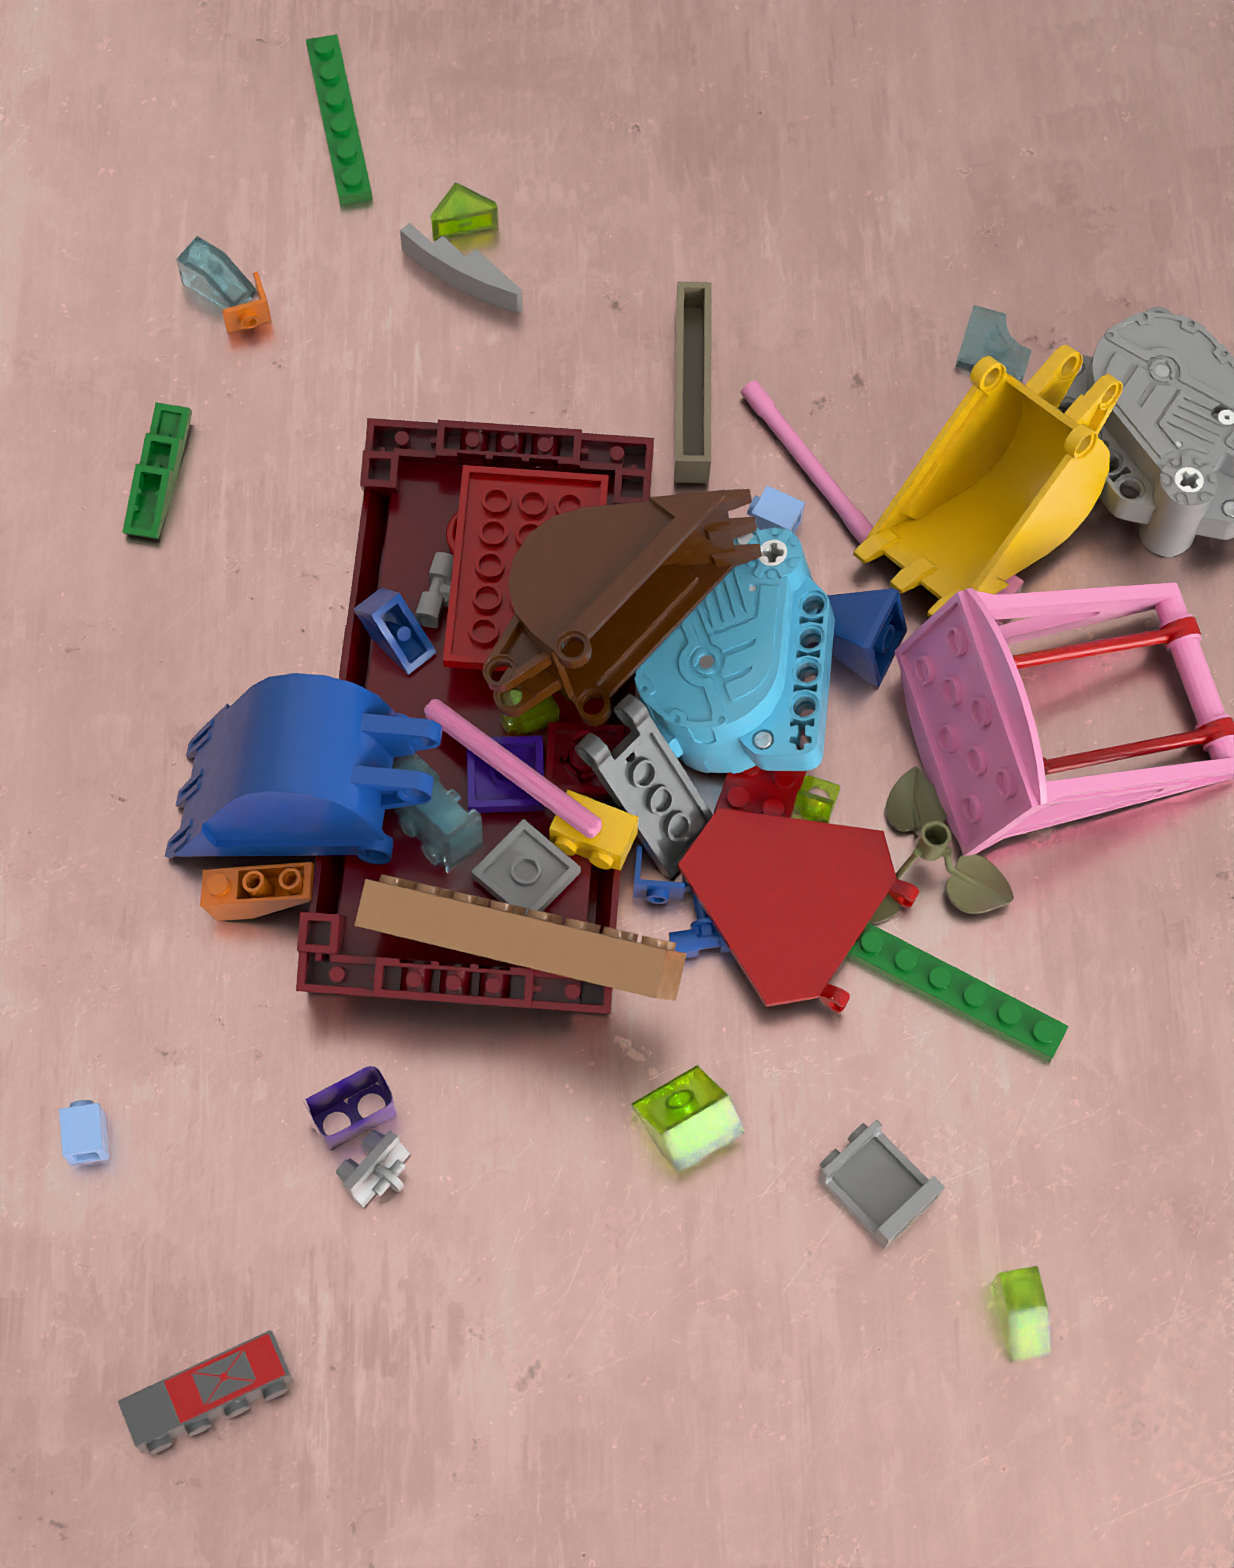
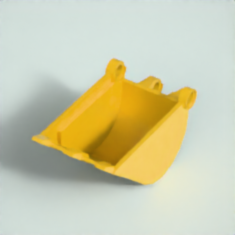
M1069 345L1060 346L1026 384H1023L1007 373L1005 366L993 357H983L971 371L970 382L973 384L874 525L866 540L853 552V556L863 564H866L885 555L902 569L890 581V586L898 590L900 594L923 585L938 597L939 600L927 613L929 617L958 591L973 588L975 591L995 595L1010 585L1006 582L1007 579L1046 556L1068 539L1088 516L1102 493L1109 472L1110 451L1104 442L1098 438V434L1120 397L1123 384L1107 373L1099 378L1085 395L1081 394L1063 413L1058 407L1082 366L1083 356L1081 353Z

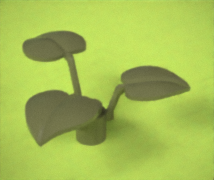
M917 766L908 770L895 783L886 802V815L891 825L903 832L915 829V833L918 835L915 841V850L895 873L897 879H900L917 858L921 857L924 860L934 861L942 856L944 857L947 872L952 874L945 885L946 894L956 908L966 913L979 914L1011 903L1014 895L1008 881L998 868L986 858L977 854L970 856L961 855L955 867L952 865V849L947 847L951 840V832L947 825L943 823L947 814L939 801L935 786L922 774ZM887 894L869 923L876 924L890 919L896 914L900 904Z

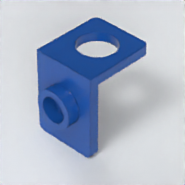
M637 845L633 897L646 898L648 902L655 904L667 903L669 900L683 901L685 883L640 879L643 845Z

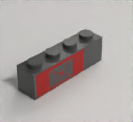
M269 1330L118 1400L135 1447L142 1453L148 1450L149 1454H155L170 1447L173 1444L171 1439L187 1432L188 1436H193L207 1430L212 1426L211 1420L224 1414L227 1418H232L244 1413L250 1408L248 1403L264 1396L265 1400H270L284 1394L288 1390L286 1385L293 1383L294 1379L272 1330Z

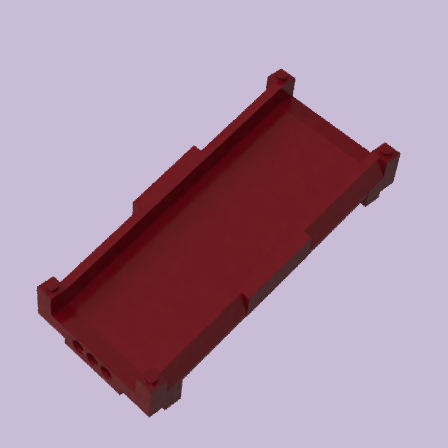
M367 418L365 450H363L360 479V486L364 494L338 679L355 683L377 694L395 713L404 714L410 718L427 719L424 713L425 706L432 699H439L489 737L543 736V767L545 777L548 723H584L579 717L576 706L560 693L555 692L521 716L507 717L501 714L494 701V690L487 686L482 670L443 667L448 607H444L438 628L420 625L437 653L410 674H406L370 637L353 609L382 587L399 592L416 618V611L422 592L429 591L431 585L429 583V571L435 553L444 552L452 554L446 541V530L450 519L459 508L463 465L609 475L607 505L650 501L654 438L582 433V429L453 420H438V423ZM493 671L491 675L492 680L499 682L505 671ZM636 671L609 698L612 713L610 718L603 723L608 725H624L623 739L631 732V729L619 720L614 712V707L627 694L635 696L636 682L634 677H636ZM510 690L503 695L502 703L507 706L516 705L522 699V693L518 690ZM596 698L590 699L584 705V711L592 715L599 713L604 708V702ZM445 731L442 732L441 744L438 747L415 751V755L395 757L392 769L420 771L434 778L432 799L426 804L385 809L382 831L393 838L394 845L391 861L386 864L368 863L358 858L357 855H316L312 901H310L309 912H300L296 991L611 1014L613 988L355 926L365 879L379 882L380 876L383 874L490 899V902L491 900L500 902L472 878L471 871L523 819L550 841L549 828L556 814L547 807H545V811L468 813L467 748ZM563 759L560 761L563 765L570 764L569 759L565 763ZM581 777L578 779L581 783H586L589 781V779L582 781ZM594 799L618 809L613 800ZM578 854L573 856L567 855L581 867V873L542 912L563 916V925L566 918L601 925L599 933H603L604 927L616 929L621 871L613 868H599L593 865L588 858Z

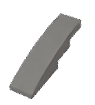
M411 223L400 230L402 251L433 275L485 303L517 314L523 310L522 290L477 249H474L465 256L444 236H441L432 243Z

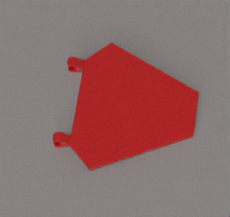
M723 808L716 810L677 866L765 1007L819 998L829 1009L836 1013H841L846 1007L850 995L844 989L828 984L887 894L905 908H910L919 894V889L915 885L897 879L884 831Z

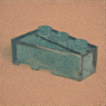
M415 753V755L399 757L393 762L392 769L420 771L434 778L433 794L430 802L393 808L400 817L398 822L402 829L411 838L415 835L423 843L422 851L433 865L440 863L449 872L484 846L481 815L475 809L467 813L457 803L461 799L460 795L453 788L447 791L438 781L440 779L439 775Z

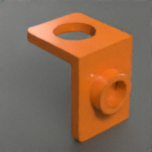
M254 272L253 277L259 300L222 310L227 332L252 329L259 324L272 321L268 301L258 272Z

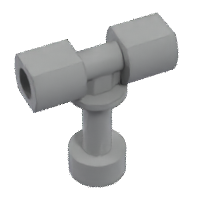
M444 552L435 553L429 571V583L431 585L429 591L422 592L416 611V620L422 626L438 628L444 607L449 605L454 557L452 554Z

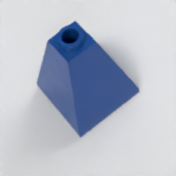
M891 588L827 595L835 617L832 656L870 685L879 688L895 656L894 651L900 646L907 632L899 591ZM818 609L816 614L820 613L823 609Z

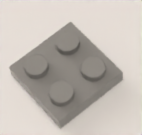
M523 819L471 871V876L500 902L527 908L525 916H527L528 909L543 911L581 873V867Z

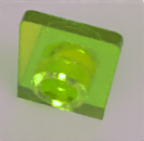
M807 775L801 790H798L793 813L810 821L829 823L840 791V785ZM813 788H821L827 792L829 799L809 791Z

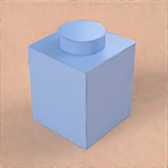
M767 485L761 497L754 496L752 503L749 505L747 515L755 517L757 528L760 530L775 527L786 528L795 534L803 519L805 502Z
M79 1100L70 1103L68 1108L59 1109L62 1155L67 1162L72 1165L109 1159L106 1115L100 1104L94 1103L91 1100Z

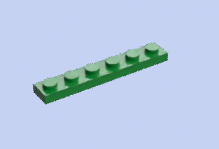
M338 34L306 39L339 203L344 205L373 200Z
M871 923L867 924L846 956L1049 1063L1053 1059L1069 1027Z

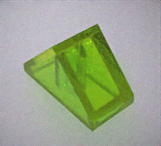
M457 182L453 184L430 215L433 241H436L441 236L447 239L499 228L496 202Z

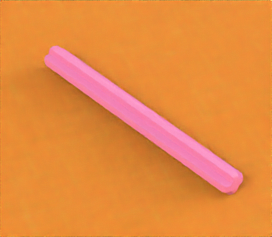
M432 699L425 706L424 713L427 719L439 723L443 731L587 838H594L600 832L603 825L598 816L442 701Z

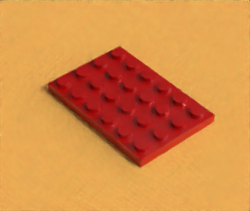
M463 465L443 667L483 670L484 663L515 615L508 587L513 557L529 533L553 516L580 508L607 505L609 475ZM499 666L494 671H506L508 666Z

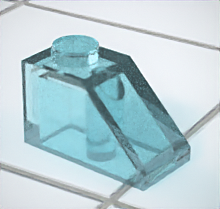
M198 236L194 238L176 259L182 283L224 309L245 304L256 293L254 285L224 251Z

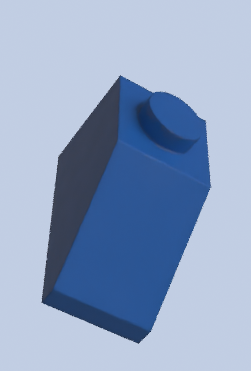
M381 587L353 609L370 637L406 674H410L437 653L399 592Z

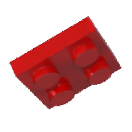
M754 766L740 773H727L714 813L718 808L791 818L807 771H768Z

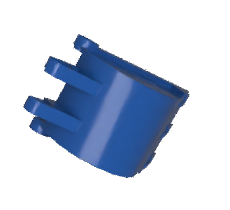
M301 673L267 677L252 685L231 706L227 703L190 740L186 757L190 759L195 758L191 778L178 791L175 805L179 808L184 807L180 829L167 842L165 857L357 855L358 858L368 863L386 864L391 861L394 845L393 838L382 831L385 809L426 804L432 799L434 778L429 774L413 770L392 769L393 760L395 757L415 755V751L438 747L441 744L442 726L429 719L410 718L404 714L395 713L377 694L345 680L326 675Z

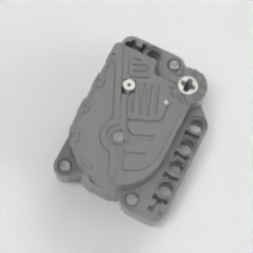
M1153 307L1146 312L1133 314L1114 327L1111 326L1098 342L1093 357L1082 355V366L1058 409L1065 413L1081 394L1085 395L1095 382L1107 373L1123 384L1122 393L1098 434V438L1104 442L1110 451L1109 472L1099 499L1115 517L1139 523V537L1146 549L1148 548L1151 552L1160 556L1174 557L1190 548L1196 534L1221 540L1234 538V357L1223 344H1220L1206 330L1205 326L1191 318L1180 314L1174 315L1163 307Z

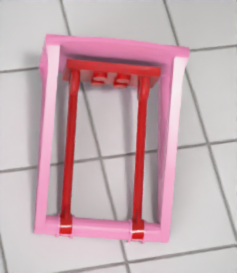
M1177 583L994 595L968 588L955 593L894 651L901 670L906 707L927 779L935 786L939 801L947 814L946 821L960 844L963 856L977 854L1004 838L1234 778V721L1224 711L1199 643L1201 640L1200 629L1195 617L1192 614H1188ZM1156 609L1161 623L1158 626L1159 630L1012 655L1008 647L1011 644ZM1031 617L999 626L995 621L998 619ZM1161 644L1164 645L1167 652L1172 653L1198 724L1195 726L1196 730L1052 759L1042 757L1034 717L1018 671L1019 669ZM1198 744H1200L1204 752L1209 753L1211 759L1201 762L1046 781L1045 775Z

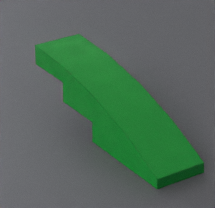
M155 402L150 432L145 433L140 464L135 465L122 533L159 539L182 461L192 416L190 408Z

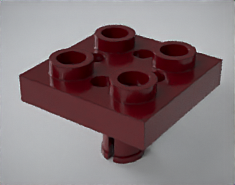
M549 722L545 778L565 793L567 790L591 799L612 800L592 768L578 756L575 746L588 733H592L606 744L611 753L623 740L624 725L601 724L591 726L586 723ZM563 759L565 763L569 759L570 764L563 765L560 761ZM581 777L582 781H585L586 779H589V781L586 783H581L578 779Z

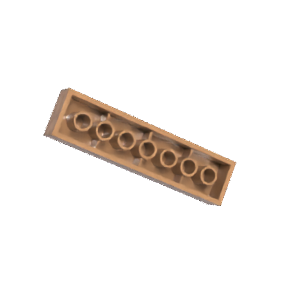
M381 874L379 882L365 879L355 926L647 997L676 1001L687 953L675 951V942L642 935L640 943L637 942L638 934L609 927H604L603 933H599L601 925L566 918L563 925V916L528 909L527 916H525L527 909L525 907L494 900L490 902V899L383 874Z

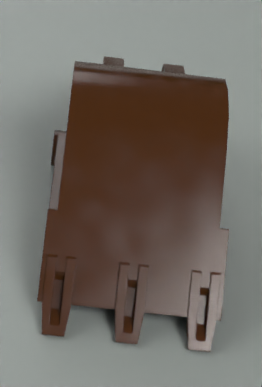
M750 489L649 497L650 501L585 507L555 515L529 533L513 557L508 582L515 615L487 658L482 670L487 686L494 690V701L501 714L507 717L521 716L555 692H558L576 706L579 717L584 723L591 726L605 723L612 713L609 698L735 566L762 557L760 544L735 545L734 543L735 538L757 530L755 517L729 518L728 511L752 503ZM499 666H508L499 682L492 680L491 675L494 669ZM518 690L522 693V699L519 703L513 706H507L502 703V697L506 692ZM590 699L602 700L604 708L599 713L592 715L584 711V705Z

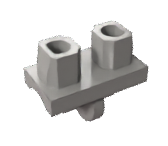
M371 1130L362 1140L361 1144L362 1149L368 1154L360 1165L351 1158L345 1160L336 1170V1174L343 1182L342 1185L355 1202L363 1208L375 1194L381 1197L388 1187L396 1192H400L404 1187L398 1176L406 1168L403 1162L410 1153L401 1144L400 1138L390 1130L386 1135Z

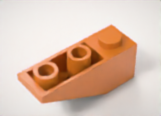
M312 862L203 870L200 906L216 921L253 919L312 901L314 864Z

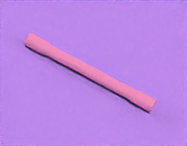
M754 380L746 384L741 390V395L756 414L763 418L840 515L844 525L861 544L866 540L873 525L845 495L776 408L774 401L758 381Z

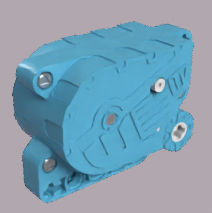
M775 527L762 530L757 528L754 532L735 538L734 543L735 545L760 544L762 557L735 566L636 670V677H634L640 694V701L648 709L650 717L676 758L684 761L686 766L704 773L732 772V774L754 766L768 771H807L816 768L822 762L824 755L835 625L834 613L829 597L813 580L802 544L797 536L786 528ZM818 609H823L820 613L816 614ZM812 642H819L818 646L814 648H806ZM808 676H817L811 682H802ZM805 710H814L809 716H799ZM802 735L806 736L808 743L805 745Z

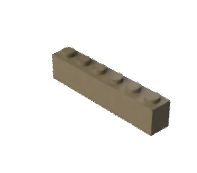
M677 281L674 483H709L712 282Z

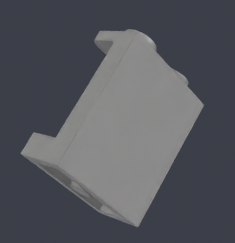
M876 1119L869 1127L865 1123L857 1127L848 1137L851 1143L841 1153L834 1149L820 1163L823 1170L819 1175L818 1182L885 1249L940 1197L945 1186L935 1176L929 1180L882 1133V1124Z

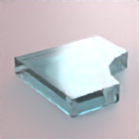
M974 305L955 367L972 371L980 359L991 356L1005 366L1007 373L1023 382L1032 350L1019 345L1011 337L1006 326V313Z

